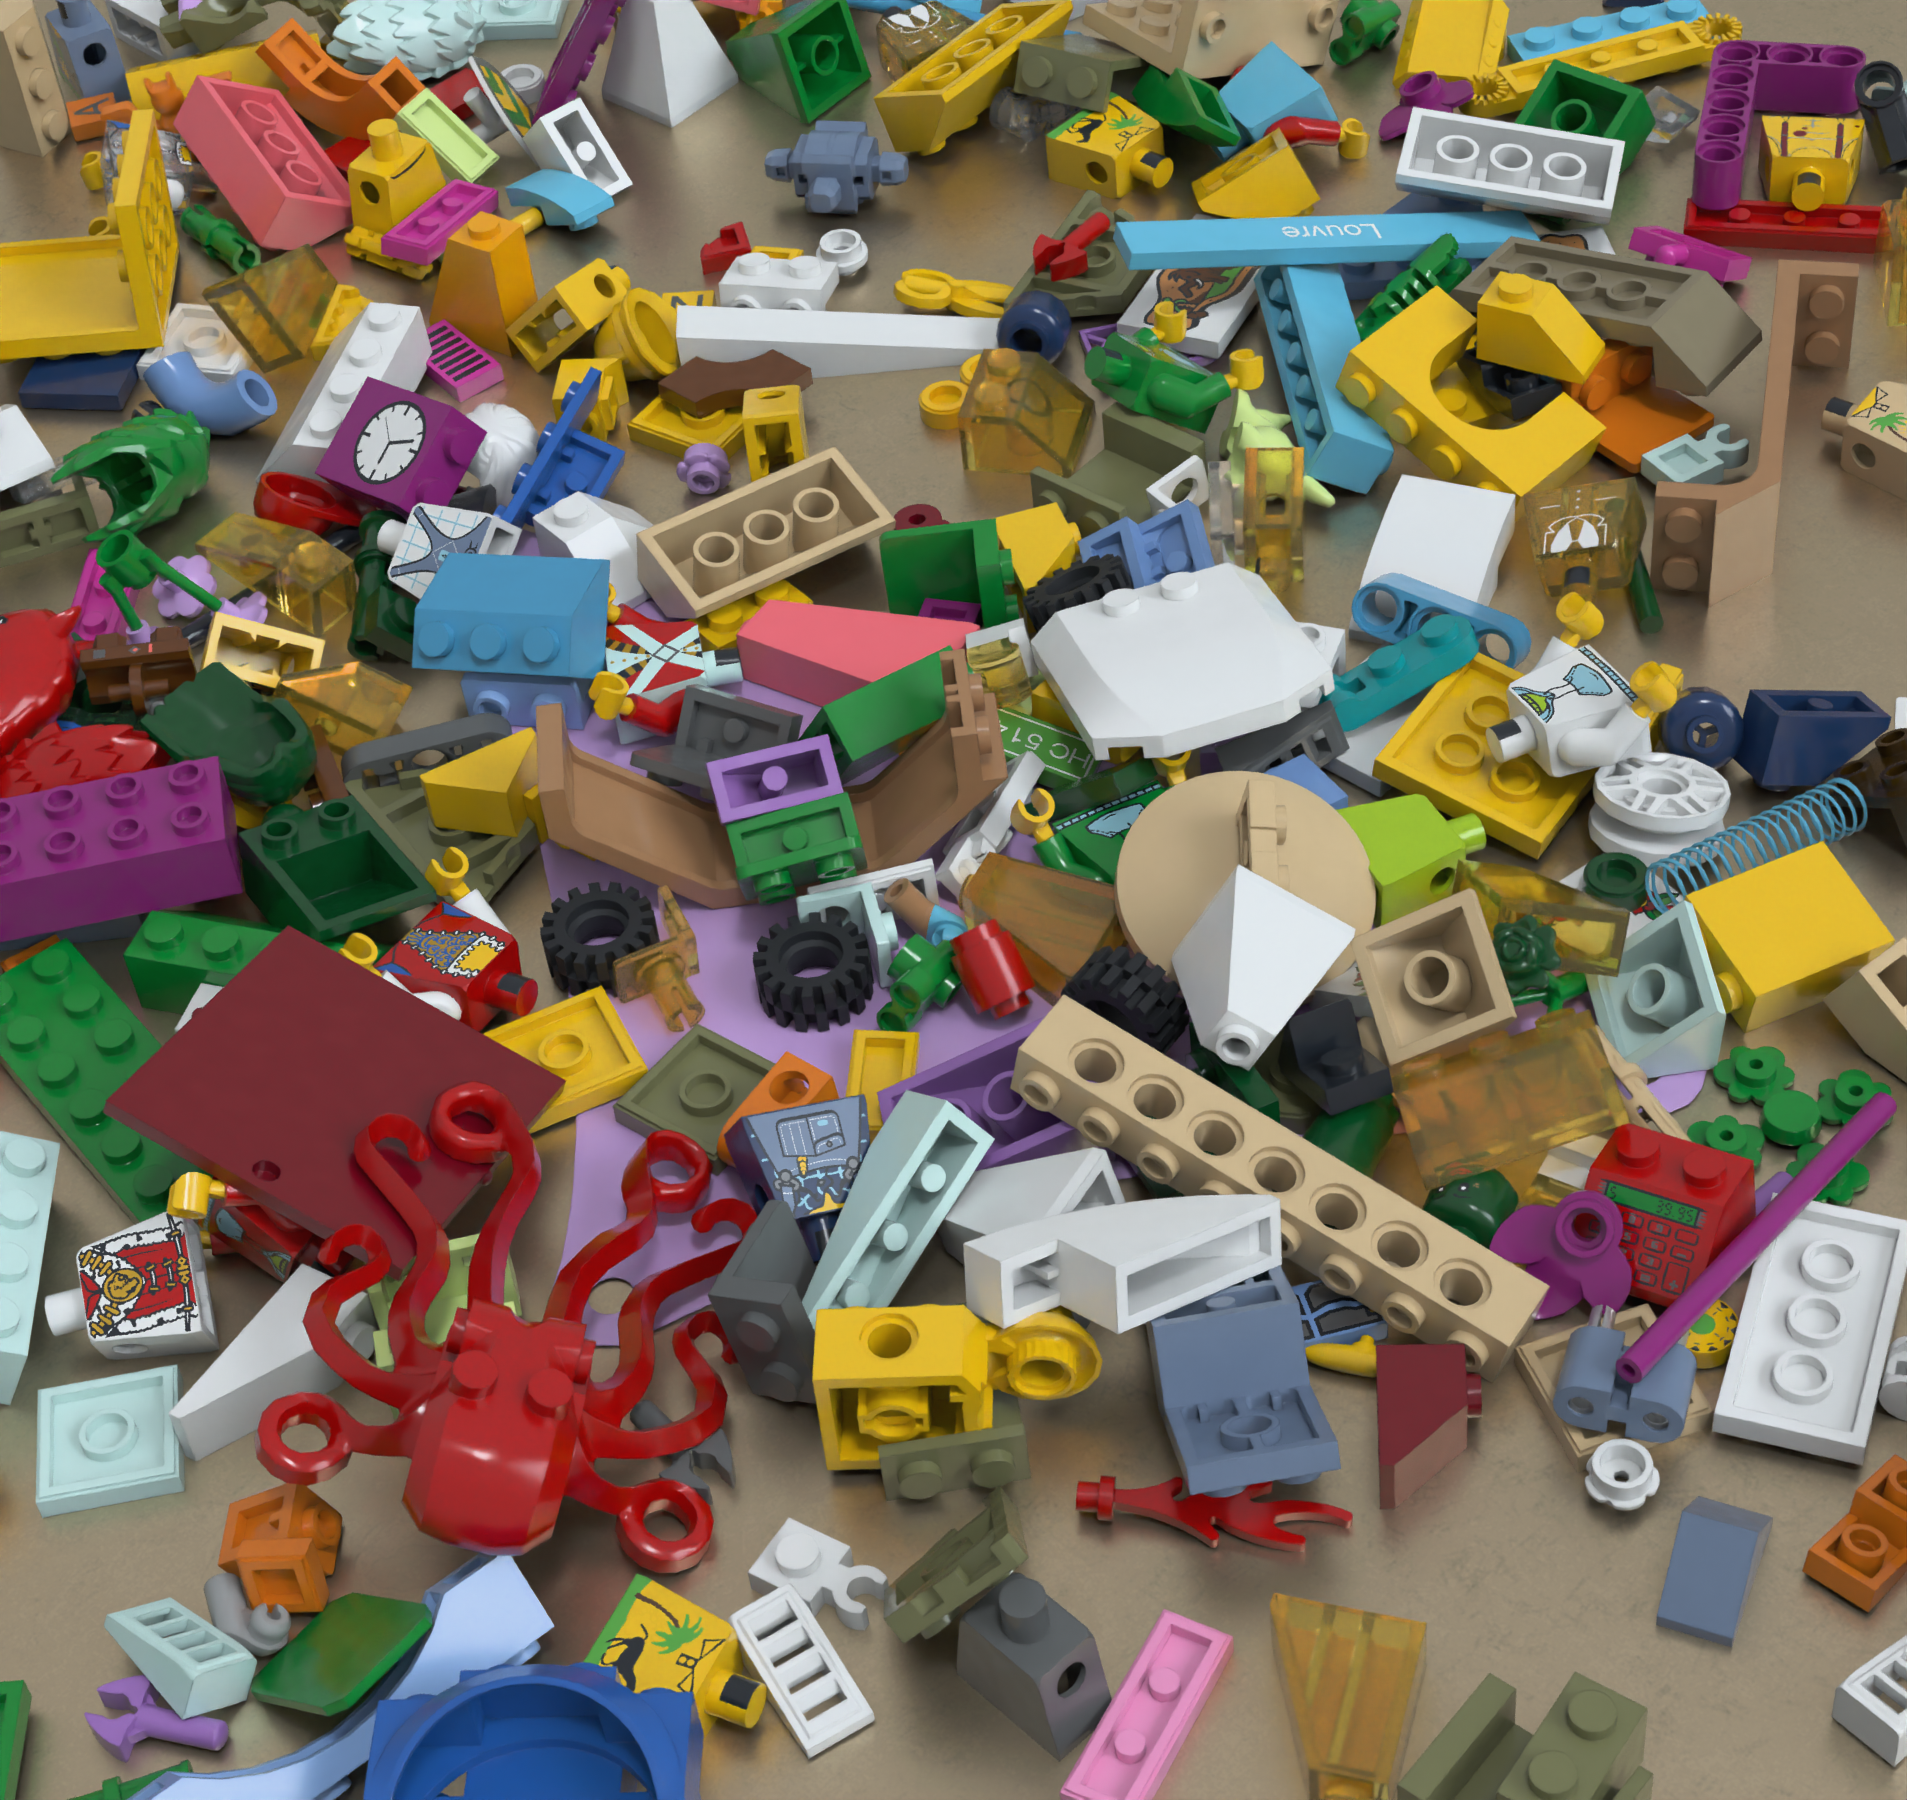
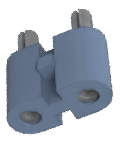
M1603 1305L1595 1306L1591 1310L1588 1326L1576 1329L1571 1333L1553 1398L1555 1412L1568 1424L1606 1433L1608 1422L1612 1420L1626 1423L1625 1437L1653 1443L1674 1441L1681 1436L1684 1429L1697 1370L1696 1358L1686 1348L1689 1330L1640 1382L1630 1383L1624 1380L1616 1370L1617 1360L1630 1348V1346L1624 1345L1626 1332L1613 1329L1616 1313L1609 1306H1606L1602 1326L1600 1327Z

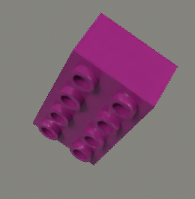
M218 756L187 760L159 768L134 773H122L114 777L69 786L63 785L49 790L9 798H0V942L151 912V910H162L243 893L235 808Z

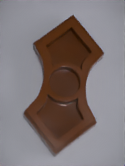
M771 349L758 357L738 362H715L696 356L659 381L658 388L661 399L702 419L722 409L742 407L744 392L747 390L798 385L802 392L813 384L811 368Z

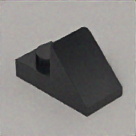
M1349 999L1339 1000L1288 1020L1278 1057L1280 1072L1332 1116L1394 1093L1389 1068L1362 1047L1353 1006Z

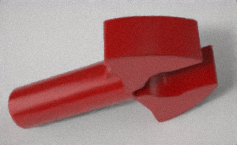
M1096 212L1063 240L1052 239L1040 234L1033 247L1035 275H1038L1049 264L1051 282L1065 280L1088 270L1087 251H1084V249L1110 228L1109 218L1102 212Z

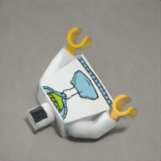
M1576 592L1566 594L1560 600L1556 609V616L1566 626L1560 638L1552 637L1537 665L1529 674L1510 683L1506 690L1510 719L1486 729L1487 743L1496 761L1503 763L1528 753L1552 777H1563L1596 767L1612 766L1619 761L1652 752L1649 731L1651 720L1648 714L1651 711L1660 713L1670 709L1677 699L1675 685L1668 679V674L1656 662L1648 661L1639 666L1631 676L1630 682H1628L1589 644L1576 648L1580 640H1589L1597 636L1604 626V620L1601 611L1591 601L1586 602Z

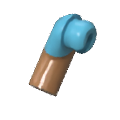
M907 878L897 880L885 892L884 901L915 933L920 934L935 946L942 940H951L969 931L963 918L929 901Z

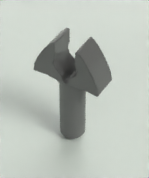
M650 1400L638 1402L630 1412V1421L639 1430L673 1422ZM722 1429L716 1431L711 1437L697 1446L666 1455L672 1461V1465L659 1473V1478L676 1479L693 1487L708 1505H713L710 1487L699 1476L694 1474V1466L702 1470H715L732 1489L735 1488L736 1473L730 1445Z

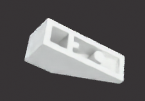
M302 1263L168 1413L186 1457L198 1461L257 1430L263 1411L278 1398L298 1391L326 1394L341 1385L344 1379L335 1373L313 1350L302 1322L312 1292L333 1277ZM362 1291L341 1304L335 1324L347 1342L368 1359L375 1349L373 1332L379 1331V1327L369 1296Z

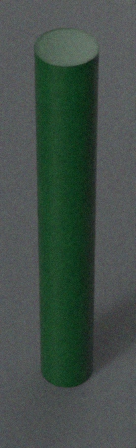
M1624 503L1611 504L1606 509L1605 515L1640 630L1646 634L1656 633L1662 629L1664 621L1629 509Z

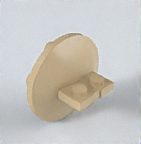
M1223 771L1201 775L1181 782L1154 799L1140 813L1125 837L1115 872L1114 896L1119 923L1125 938L1135 954L1139 952L1148 957L1146 962L1148 967L1153 970L1158 964L1166 971L1162 979L1166 983L1175 980L1179 987L1180 984L1171 961L1173 952L1238 864L1355 928L1354 937L1370 931L1373 925L1376 908L1375 882L1368 869L1370 865L1369 858L1358 836L1348 822L1321 797L1296 783L1277 776L1249 771ZM1350 943L1300 1006L1312 1002L1316 994L1315 989L1342 975L1356 962ZM1180 990L1177 994L1184 997L1182 990Z

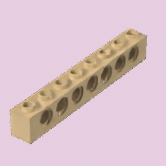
M1066 995L1060 998L1018 1049L1010 1089L1019 1093L1030 1106L1040 1111L1050 1112L1079 1130L1092 1144L1109 1148L1138 1166L1151 1180L1160 1184H1167L1185 1196L1262 1194L1279 1198L1282 1258H1288L1315 1274L1332 1291L1350 1296L1382 1315L1390 1326L1400 1332L1413 1334L1427 1344H1465L1466 1371L1480 1374L1481 1377L1493 1383L1515 1351V1347L1519 1345L1532 1326L1548 1292L1549 1285ZM1144 1115L1152 1116V1117H1155V1118H1157V1119L1148 1118V1117H1146V1116H1144ZM1203 1151L1212 1152V1153H1214V1154H1216V1155H1218V1156L1210 1155V1154H1207V1153H1205V1152H1203ZM1263 1187L1271 1188L1277 1192L1268 1191ZM1324 1224H1329V1225L1335 1226V1227H1337L1339 1230L1331 1229V1228L1325 1226ZM1385 1261H1390V1262L1396 1263V1264H1398L1400 1267L1392 1266V1265L1386 1263ZM1447 1298L1457 1300L1464 1306L1454 1304L1450 1302Z

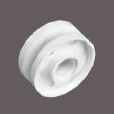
M1649 752L1641 756L1619 761L1612 766L1600 767L1594 776L1593 793L1596 803L1589 813L1588 828L1590 838L1606 853H1626L1638 858L1646 867H1649L1651 863L1668 858L1671 854L1678 853L1683 848L1691 847L1694 843L1702 842L1705 838L1712 837L1717 832L1725 831L1722 819L1729 809L1731 797L1728 782L1715 769L1694 759L1670 753ZM1715 841L1713 846L1720 850V842ZM1704 846L1702 852L1709 856V848ZM1712 850V858H1714L1718 853ZM1692 852L1690 857L1697 861V853ZM1701 855L1702 864L1706 862L1707 859ZM1681 857L1679 862L1686 867V858ZM1689 860V862H1690V867H1691V866H1696L1694 863H1692V862ZM1669 863L1668 866L1674 869V864Z

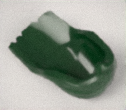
M213 662L198 672L194 682L185 681L173 693L163 698L164 705L158 704L154 708L153 715L146 714L139 723L150 737L173 758L175 763L218 756L230 795L250 805L273 807L290 801L300 793L301 789L308 783L315 772L317 749L314 735L292 704L282 697L265 696L257 693L221 662Z

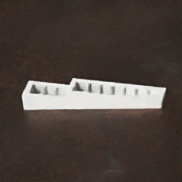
M677 305L676 340L681 366L696 356L715 362H738L758 357L774 349L811 368L812 378L958 366L962 365L969 358L982 353H996L1004 356L999 350L996 338L1000 318Z

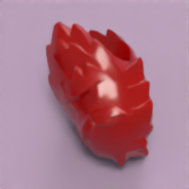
M57 721L48 724L33 739H22L10 755L0 758V798H9L49 790L58 786H69L114 777L122 773H134L166 766L172 757L159 744L147 739L149 737L147 732L133 731L134 727L128 724H94L62 731Z

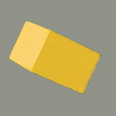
M531 727L419 775L430 819L435 827L518 837L528 816L523 794L538 783L537 736Z

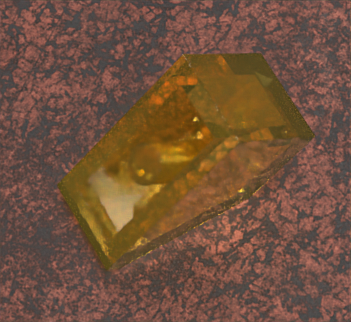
M357 661L282 674L273 697L287 699L301 715L308 727L321 724L331 751L343 756L348 749L357 744L391 736L413 687L393 678L387 673Z

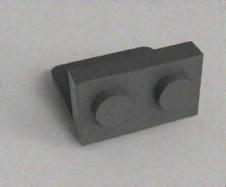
M687 685L675 744L632 751L630 765L646 770V778L666 786L678 787L682 786L683 782L701 787L699 795L714 801L705 768L706 763L796 742L799 738L803 715L703 685Z
M771 1199L766 1203L755 1222L748 1228L746 1236L722 1273L717 1276L713 1287L708 1293V1297L754 1395L773 1397L785 1402L794 1400L816 1404L812 1381L815 1331L802 1304V1300L816 1271V1266L789 1204L781 1200Z

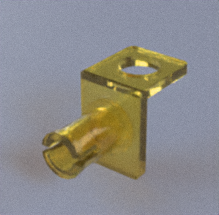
M664 885L657 888L661 922L670 938L615 960L612 968L616 994L621 1003H627L651 993L664 1017L667 1028L672 1032L684 1031V1025L678 1015L683 1013L688 1025L692 1028L705 1015V1008L701 1001L697 999L686 979L700 973L696 936L668 886Z

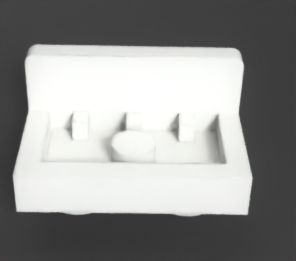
M757 252L737 256L719 282L721 307L826 311L825 305L839 283L838 262H823L814 256L775 259L769 258L767 254Z

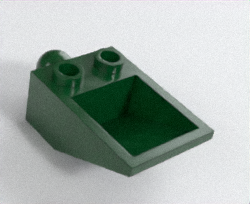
M353 795L341 799H331L325 801L320 806L305 811L293 804H278L265 813L260 826L238 833L245 893L273 926L285 929L289 925L312 939L321 942L437 901L436 890Z

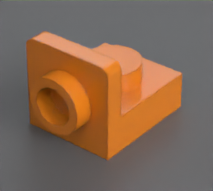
M290 1483L230 1503L217 1566L227 1573L237 1575L240 1579L241 1576L235 1555L242 1540L313 1537L324 1576L332 1575L341 1536L342 1516L307 1486Z

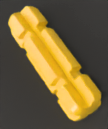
M355 226L351 233H346L344 236V242L347 243L346 252L351 256L366 260L391 271L402 273L415 280H422L426 273H431L432 263L425 266L381 254V237L384 236L383 234L375 233L361 226Z

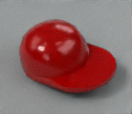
M267 472L262 474L253 500L254 514L264 529L278 538L296 543L316 539L326 532L334 522L359 526L360 520L365 514L377 510L376 507L350 498L329 483L284 472Z

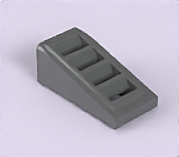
M1329 700L1302 711L1287 722L1254 731L1215 748L1223 771L1265 773L1269 769L1277 767L1303 753L1316 766L1321 768L1350 747L1333 704ZM1323 729L1326 737L1314 741L1312 735ZM1298 744H1302V747L1291 751Z

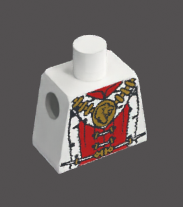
M167 1211L82 1247L76 1255L81 1287L45 1297L46 1316L54 1336L87 1329L91 1344L107 1359L122 1360L203 1353L220 1349L199 1227L192 1219L174 1217L169 1215Z

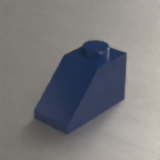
M1750 689L1742 718L1744 722V739L1738 754L1733 759L1753 777L1755 784L1768 790L1787 791L1791 786H1817L1833 774L1836 769L1843 766L1888 730L1892 717L1861 691Z

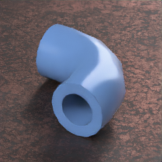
M183 351L166 356L152 364L143 374L149 389L164 409H170L184 416L188 410L193 411L199 425L210 429V435L234 436L265 422L275 414L278 408L274 391L259 374L244 369L223 383L213 382L201 372L190 352Z

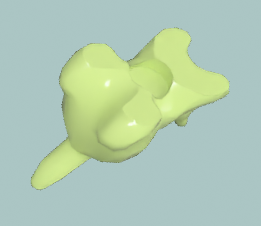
M1237 389L1235 392L1229 424L1226 430L1222 432L1219 453L1227 459L1221 481V494L1227 500L1236 504H1246L1251 501H1273L1287 491L1293 490L1310 503L1327 508L1332 507L1335 504L1334 497L1313 477L1306 475V471L1299 466V456L1288 436L1282 432V429L1290 424L1291 416L1276 414L1267 409L1254 408L1248 392L1242 389Z

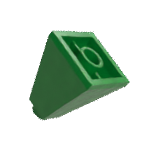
M803 0L750 23L725 41L728 59L733 63L738 78L801 123H811L872 77L846 0Z

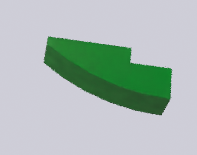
M1151 64L1131 92L1138 105L1149 116L1202 144L1216 147L1236 146L1241 139L1218 89L1177 67L1169 75Z

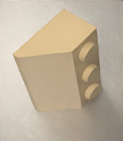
M0 0V147L44 157L72 132L64 96L35 1Z

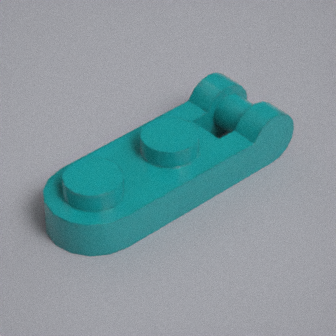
M1450 614L1435 616L1425 622L1420 630L1394 645L1376 650L1367 661L1345 674L1338 676L1333 673L1335 690L1326 696L1322 694L1318 705L1331 700L1343 732H1350L1361 727L1469 663L1478 653L1480 646L1469 620L1462 616H1452Z

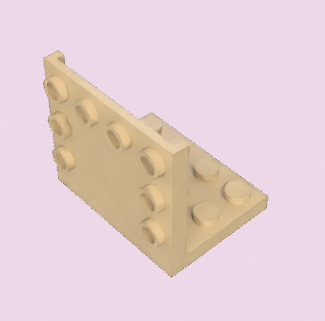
M1108 0L1107 3L1086 4L1082 24L1169 75L1177 67L1201 79L1232 75L1237 67L1247 65L1271 41L1300 67L1324 64L1333 24L1337 16L1339 0Z

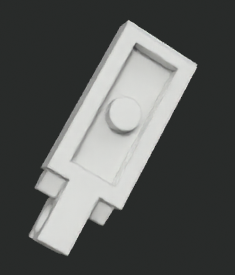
M1026 751L1006 763L1008 778L961 819L942 850L946 858L936 872L935 877L937 881H941L956 896L959 902L976 894L991 877L987 859L996 856L1012 838L1013 832L1009 829L1011 825L1010 815L1016 801L1020 799L1024 805L1031 802V795L1035 791L1033 786L1046 766L1032 751Z

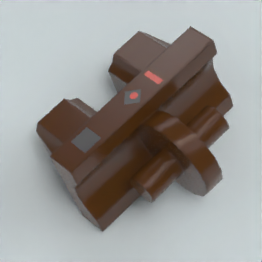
M178 626L156 628L150 634V642L129 645L127 637L121 636L119 633L97 635L92 649L80 650V665L87 680L92 705L132 701L137 717L145 716L146 714L150 715V698L166 697L185 681L194 682L197 674L189 639L183 637L181 628Z

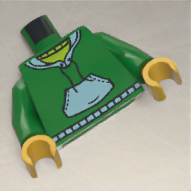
M1164 301L1155 305L1153 328L1142 327L1131 336L1113 332L1107 337L1104 347L1096 346L1089 351L1085 359L1084 371L1086 376L1091 379L1093 386L1133 411L1206 434L1218 403L1231 397L1232 389H1257L1261 386L1264 379L1263 357H1255L1252 349H1240L1232 352L1229 356L1231 373L1222 375L1220 372L1213 374L1170 346L1160 344V342L1168 344L1181 342L1186 335L1187 310L1184 309L1173 314L1174 304L1171 301Z
M1192 750L1179 753L1180 759L1169 760L1165 757L1151 758L1157 773L1167 777L1169 787L1163 788L1160 782L1155 780L1119 799L1085 809L1052 823V829L1048 821L1054 813L1055 802L1046 790L1036 788L1031 795V802L1038 811L1039 817L1029 814L1020 799L1016 801L1010 815L1012 826L1024 835L1034 836L1037 843L1032 848L1058 893L1086 905L1098 907L1113 921H1119L1115 906L1114 881L1117 862L1125 837L1140 813L1154 799L1168 789L1187 780L1184 769Z

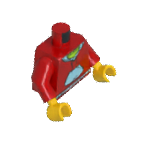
M188 1172L180 1176L170 1187L167 1213L178 1218L198 1219L197 1224L205 1229L200 1230L203 1249H212L213 1256L240 1253L282 1282H286L302 1263L326 1275L336 1277L344 1274L355 1259V1256L342 1250L336 1263L323 1264L317 1256L325 1239L215 1176L211 1178L202 1173Z

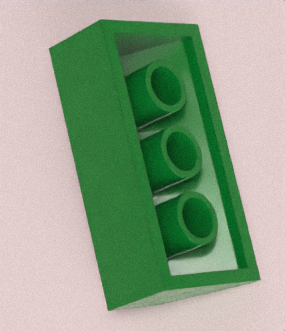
M151 910L124 952L123 957L142 1008L183 1015L201 983L224 987L284 929L268 923L199 911ZM335 936L318 942L338 953L339 949L344 947L349 937ZM374 942L377 946L378 955L372 966L395 945Z

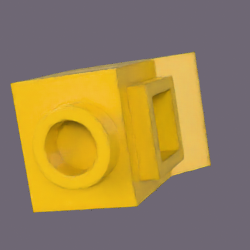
M621 358L562 359L552 396L556 423H558L564 413L561 411V404L570 384L573 381L581 383L590 367L602 371L598 399L580 431L606 442L608 430H614L619 407L629 402Z

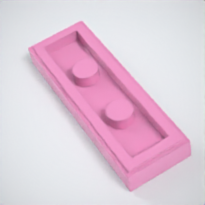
M1163 1609L1059 1792L1060 1800H1153L1234 1652L1233 1636Z

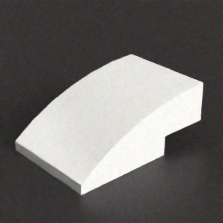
M1402 474L1376 535L1359 590L1379 576L1393 572L1409 576L1488 607L1498 586V566L1515 531L1516 495ZM1378 590L1375 596L1376 607L1386 617L1395 618L1397 612L1395 600L1387 592ZM1432 612L1431 618L1442 615V613ZM1352 614L1348 629L1349 638L1377 644H1384L1386 642L1361 630L1354 621Z

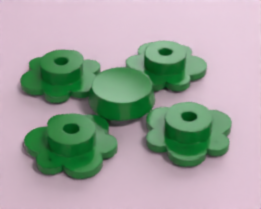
M1738 1046L1731 1050L1729 1059H1724L1717 1063L1714 1067L1713 1077L1717 1084L1728 1088V1096L1731 1100L1745 1103L1752 1099L1756 1104L1763 1106L1759 1116L1761 1129L1750 1124L1741 1125L1736 1118L1722 1115L1717 1117L1714 1123L1708 1121L1693 1123L1688 1128L1687 1135L1694 1143L1754 1160V1170L1761 1165L1762 1155L1759 1151L1764 1146V1134L1771 1140L1783 1145H1802L1797 1151V1161L1789 1163L1786 1167V1173L1794 1178L1824 1147L1820 1143H1809L1820 1134L1822 1121L1832 1125L1841 1124L1843 1127L1875 1093L1883 1092L1891 1096L1892 1092L1890 1087L1884 1083H1873L1871 1077L1864 1071L1850 1069L1842 1072L1838 1080H1823L1818 1088V1094L1821 1098L1816 1102L1811 1096L1803 1092L1784 1090L1793 1085L1795 1074L1792 1069L1784 1066L1785 1057L1780 1050L1770 1046H1763L1757 1049ZM1893 1116L1887 1121V1123L1883 1127L1889 1125L1892 1122ZM1853 1157L1812 1201L1826 1203L1829 1200L1837 1206L1848 1205L1853 1200L1854 1192L1862 1191L1868 1186L1870 1178L1868 1169L1864 1165L1854 1162Z

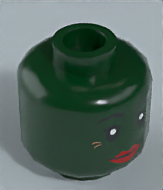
M1463 1163L1447 1167L1435 1178L1422 1210L1489 1249L1493 1236L1500 1225L1513 1212L1520 1209L1517 1192L1498 1170L1485 1164Z

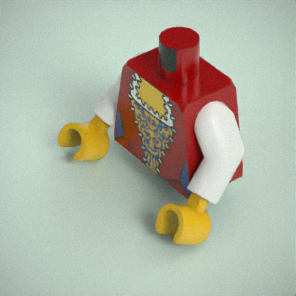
M455 847L447 848L442 858L445 870L448 872L444 871L435 859H431L425 872V878L436 890V895L451 896L455 904L451 905L441 901L374 966L372 965L378 955L377 946L366 935L361 933L351 934L344 947L338 951L344 957L478 1032L501 1010L518 1016H526L533 1009L538 996L537 982L534 979L522 976L518 942L498 918L476 888L471 892L464 883L463 879L468 871L469 862L466 855Z

